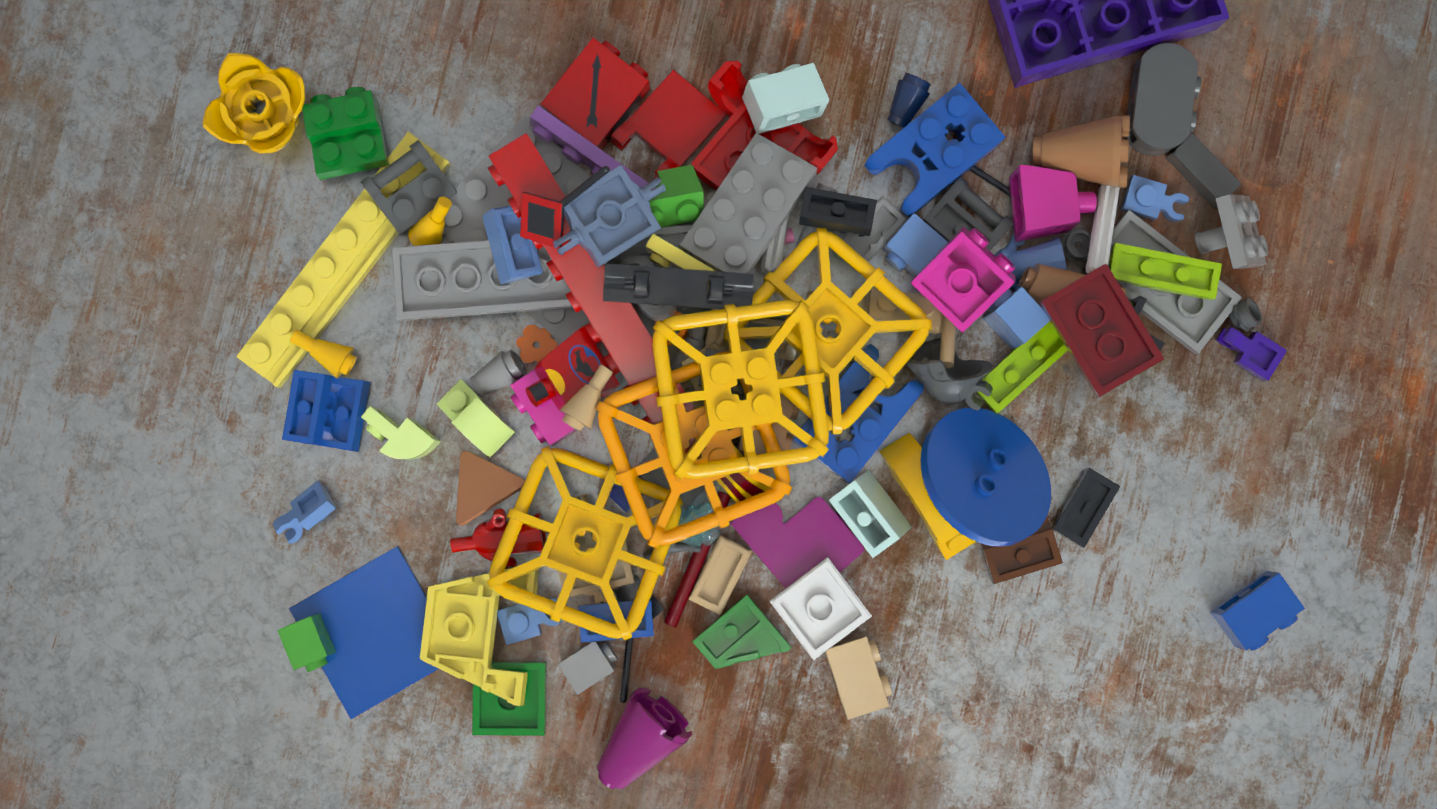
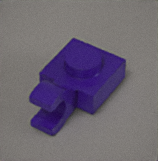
M1229 327L1228 330L1223 328L1216 339L1224 347L1239 353L1234 363L1262 381H1269L1287 351L1258 331L1252 332L1249 338H1247L1232 327Z

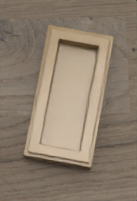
M720 535L689 600L721 615L752 550Z

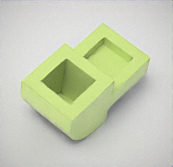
M462 379L437 403L439 408L452 420L451 423L489 457L515 433L500 415L488 406Z
M369 406L361 416V418L369 423L366 427L368 432L380 441H383L385 438L388 439L380 449V452L391 458L418 459L432 452L441 442L412 418H406L401 425H398L378 407Z

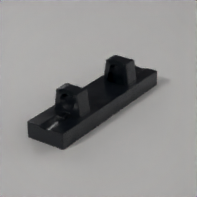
M605 264L603 301L724 309V305L735 304V307L752 305L754 274ZM649 276H650V290L648 289ZM708 280H709L710 291H709V296H708V298H707V289H708Z

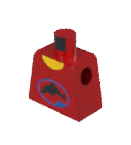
M585 326L579 328L536 365L535 372L540 380L525 388L530 402L535 407L552 399L557 409L560 410L580 389L589 384L600 365L611 370ZM612 373L602 389L601 398L609 396L619 387L620 383L614 373Z

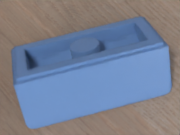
M511 206L492 208L483 215V222L500 283L506 284L542 274L543 270L537 248L532 240L520 237L521 218L518 219Z

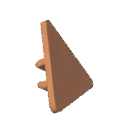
M467 450L462 451L460 454L456 522L460 526L466 525L520 491L525 480Z

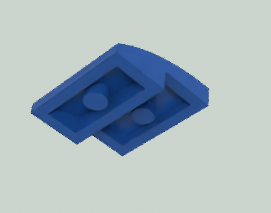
M294 370L282 440L359 452L364 419L361 416L366 411L370 382L343 377L336 379L331 375Z

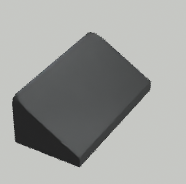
M1193 133L1166 157L1214 209L1217 207L1215 198L1232 194L1241 185Z

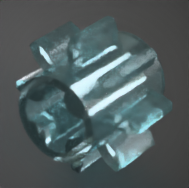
M707 502L703 505L699 504L698 507L694 504L689 505L681 515L678 526L712 513L711 506ZM717 526L682 541L693 548L696 545L700 547L702 543L709 546L717 538L721 529Z

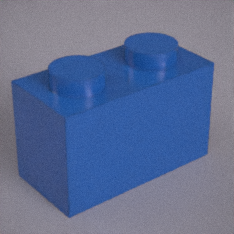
M1266 571L1210 611V613L1235 647L1246 651L1248 649L1253 651L1266 644L1269 640L1267 636L1276 629L1282 630L1294 624L1298 620L1296 615L1303 611L1305 607L1280 573Z

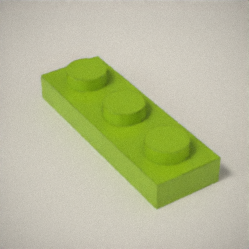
M1114 243L1111 248L1108 267L1117 282L1212 301L1216 299L1222 264Z
M1051 321L1025 344L1016 347L981 379L991 384L993 390L989 397L981 392L976 393L996 414L1003 410L1068 351Z

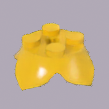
M228 53L218 72L221 94L218 98L210 101L206 107L203 116V127L223 142L244 144L249 146L252 151L260 154L279 151L292 138L295 128L299 123L298 116L305 102L303 78L291 68L279 67L277 69H270L260 59L251 55ZM258 101L265 104V108L260 114L253 112V110L257 109L255 104Z

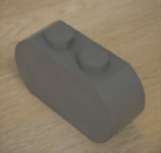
M1174 43L1155 45L1147 50L1132 66L1126 114L1130 115L1129 137L1125 138L1129 140V145L1133 149L1144 155L1159 156L1170 152L1184 142L1196 127L1197 112L1193 111L1194 98H1197L1200 93L1201 77L1197 76L1198 62L1196 58L1181 45Z

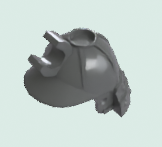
M941 338L924 342L907 362V366L914 372V375L922 381L926 390L939 402L953 405L965 399L970 408L979 411L983 401L978 399L974 393L981 392L988 397L990 396L993 387L981 379L992 369V364L984 360H962L955 351L954 366L952 368H945L944 363L940 360Z

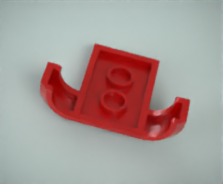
M725 61L708 82L711 97L718 107L730 118L690 164L693 165L697 177L715 191H717L757 133L742 99L748 82L741 72L742 64L739 61ZM799 123L759 134L817 167V174L823 170L838 151L835 136L832 135L829 139L819 138Z

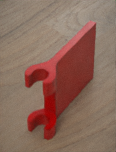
M672 70L634 114L616 129L611 136L613 138L611 143L623 151L635 135L665 160L655 171V179L658 177V171L682 167L725 119L727 114L675 70Z

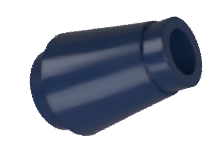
M905 73L902 80L898 79L889 112L890 115L887 120L899 127H906L929 97L930 93L928 90L931 84L915 75Z

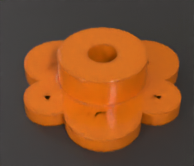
M536 325L526 326L523 330V336L519 337L516 341L517 347L521 349L520 358L525 363H533L534 361L538 363L558 346L557 342L551 338V334L545 328L539 329ZM536 342L540 344L538 348H534Z

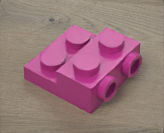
M964 226L911 280V284L962 333L1015 283L1016 276L1012 273L1016 269L1014 264L1002 253L995 257L986 248L989 244L987 238L976 228L969 232Z

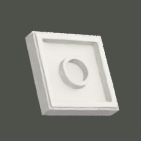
M828 557L769 600L813 660L872 617Z

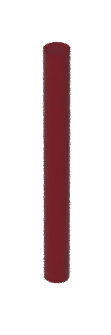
M718 491L717 494L721 505L725 508L728 506L731 496ZM719 526L700 534L696 545L701 546V551L699 553L693 552L665 617V624L677 628Z

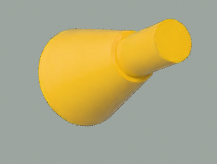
M439 197L433 210L428 212L409 229L408 238L413 246L442 244L445 216L452 206L449 198Z
M295 330L290 338V343L310 352V355L336 379L341 374L347 376L356 362L357 357L352 355L354 347L321 339L316 340L298 330Z

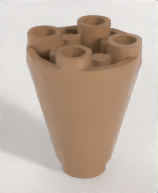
M1113 115L1043 133V137H1034L1033 165H1042V168L1072 172L1078 179L1109 187L1127 188L1128 166H1121V163H1128L1129 140H1122V137H1129L1130 115Z

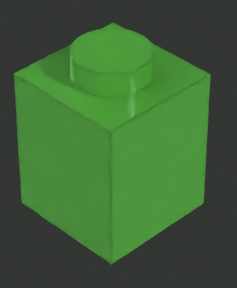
M320 613L277 630L293 670L305 666L307 672L313 671L328 664L326 657L336 653Z

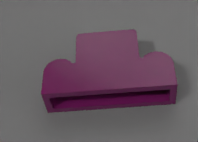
M818 496L813 497L785 522H782V510L776 503L730 522L784 588L788 587L826 557L830 559L840 573L864 552V546L849 530V526L838 512L835 513L825 500Z

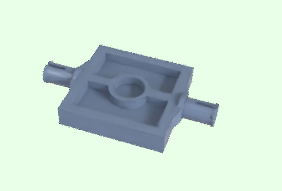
M622 165L616 167L564 207V216L569 223L570 232L553 241L555 249L568 241L569 243L557 250L560 255H563L579 244L588 252L597 268L661 228L651 212L649 200L666 191L664 184L651 191V189L662 182L657 177L640 188L630 179Z

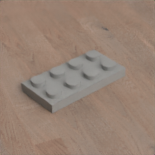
M756 133L680 243L679 249L715 271L751 273L805 192L806 187L809 186L817 174V167Z
M1130 210L1125 212L1114 226L1111 248L1114 243H1120L1190 257ZM1220 280L1216 299L1212 301L1118 282L1126 289L1128 300L1138 296L1146 298L1147 301L1140 312L1194 354L1200 353L1231 313L1233 305H1237L1242 299L1239 294Z

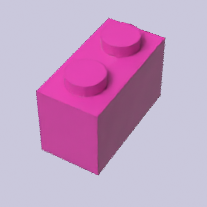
M534 369L510 385L515 392L510 397L520 413L523 414L527 411L535 422L530 428L542 444L547 441L550 446H555L577 430L562 421L565 414L557 409L552 399L538 407H535L530 402L525 388L540 380Z

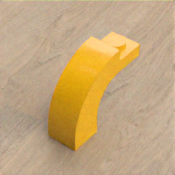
M909 432L879 452L891 475L918 511L939 552L945 560H948L976 541L964 536L953 528L934 506L922 478L920 462L922 447Z

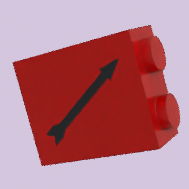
M592 38L540 105L548 113L603 150L612 139V134L628 119L651 89L649 80L646 79L649 75L642 67L634 62L628 65L620 59L621 53L608 41L604 40L601 44L595 38Z

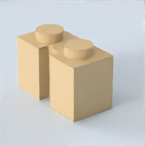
M863 633L841 640L825 651L838 695L848 720L889 707L886 697L892 695V691L886 674L879 676L875 662L881 661V657L875 640L868 641L867 636Z

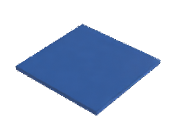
M398 546L289 608L296 622L318 613L321 614L336 653L326 657L328 664L322 666V669L350 719L355 718L439 669L420 660L427 596Z

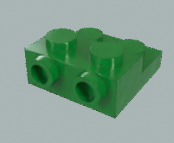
M351 87L345 91L344 96L331 98L329 95L320 94L313 96L310 99V103L303 105L302 111L306 136L311 142L315 172L319 180L389 165L379 103L372 90L366 91L363 87Z

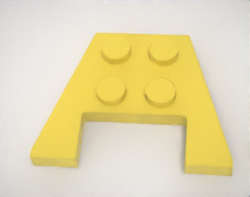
M539 569L514 579L509 584L537 594ZM489 573L428 587L420 660L459 679H464L477 685L482 690L507 700L510 704L523 706L528 672L495 669L492 667L500 595L494 589L490 590L487 584V580L490 579Z

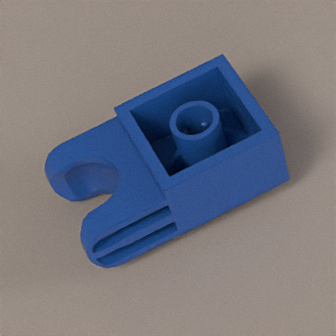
M958 83L870 155L864 167L869 173L875 175L894 165H901L912 171L915 176V188L901 204L902 213L906 217H911L913 213L916 214L942 191L957 181L960 176H963L996 149L1006 137L962 84ZM948 132L956 133L959 142L956 139L947 140L946 135Z
M869 344L863 349L875 362L878 360L879 350L875 346ZM855 360L839 379L841 415L870 383V373ZM918 380L907 382L895 395L882 396L879 394L855 423L849 427L850 440L843 439L838 442L835 439L836 435H832L829 431L828 444L826 446L829 450L824 457L820 455L816 460L845 483L850 484L921 395L924 385ZM827 394L824 402L826 414L830 416L829 396ZM808 418L801 429L814 437L813 421ZM795 436L792 440L801 448L807 447Z

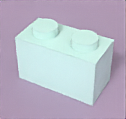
M814 63L803 66L793 64L778 73L770 75L768 73H760L748 80L742 96L757 134L821 117L829 102V97Z
M869 470L829 499L830 503L872 558L899 540L912 528L911 524Z

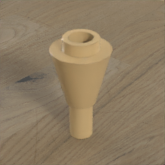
M600 365L589 384L580 389L559 410L565 414L562 421L580 432L584 426L591 429L597 411L595 409L602 395L601 391L613 372Z

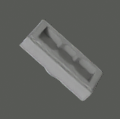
M882 195L876 203L871 235L859 237V234L847 232L841 239L869 262L906 223L908 218Z

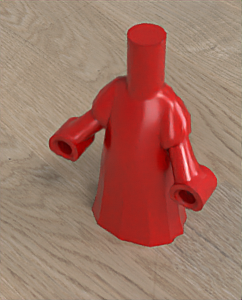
M501 508L496 509L489 521L479 524L474 529L472 536L450 539L452 553L476 550L482 557L492 561L508 523L505 510ZM541 513L532 515L543 520ZM523 524L511 554H541L547 540L546 532ZM509 558L505 569L517 567L516 559Z

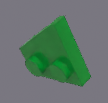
M747 594L692 640L715 669L731 666L743 661L759 659L760 657L779 652H788L792 648Z

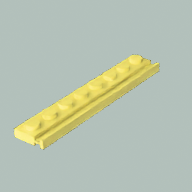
M407 132L388 157L389 165L410 151V145L419 139L410 132ZM420 141L444 174L450 167V162ZM418 162L380 191L387 199L426 170L421 162ZM389 165L380 167V169L377 171L376 174H378L379 172H381L383 169H385V168L388 167ZM365 188L236 356L277 388H281L308 353V351L290 343V338L294 331L298 330L316 340L319 339L399 234Z

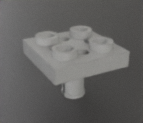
M1229 194L1215 198L1222 226L1195 234L1199 252L1206 254L1213 250L1228 247L1233 269L1254 268L1266 265L1265 256H1268L1269 253L1265 237L1263 235L1259 236L1256 222L1260 220V214L1254 200L1251 201L1250 196Z

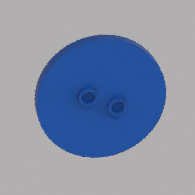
M962 408L945 415L929 430L921 450L922 478L934 506L953 528L976 542L1001 547L1023 541L1042 526L1051 504L1049 473L1037 447L1016 424L1006 417L987 409L980 408L978 411L972 408Z

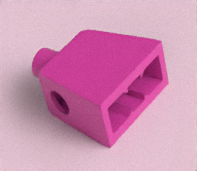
M1019 165L1009 177L1015 241L1066 233L1080 222V213H1094L1096 210V194L1094 192H1078L1076 175L1072 172Z

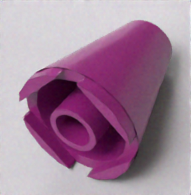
M639 687L631 694L597 764L599 780L610 789L626 788L683 746L692 736V731L686 732L685 730L689 723L683 714L664 697L660 696L658 700H655L648 696L652 691L650 689Z

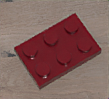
M1107 264L1100 266L1040 302V305L1097 398L1164 360L1163 355Z

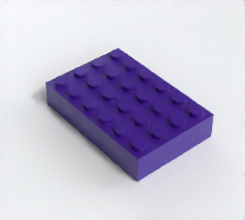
M988 0L1014 88L1149 50L1158 44L1173 43L1212 32L1229 19L1224 0Z

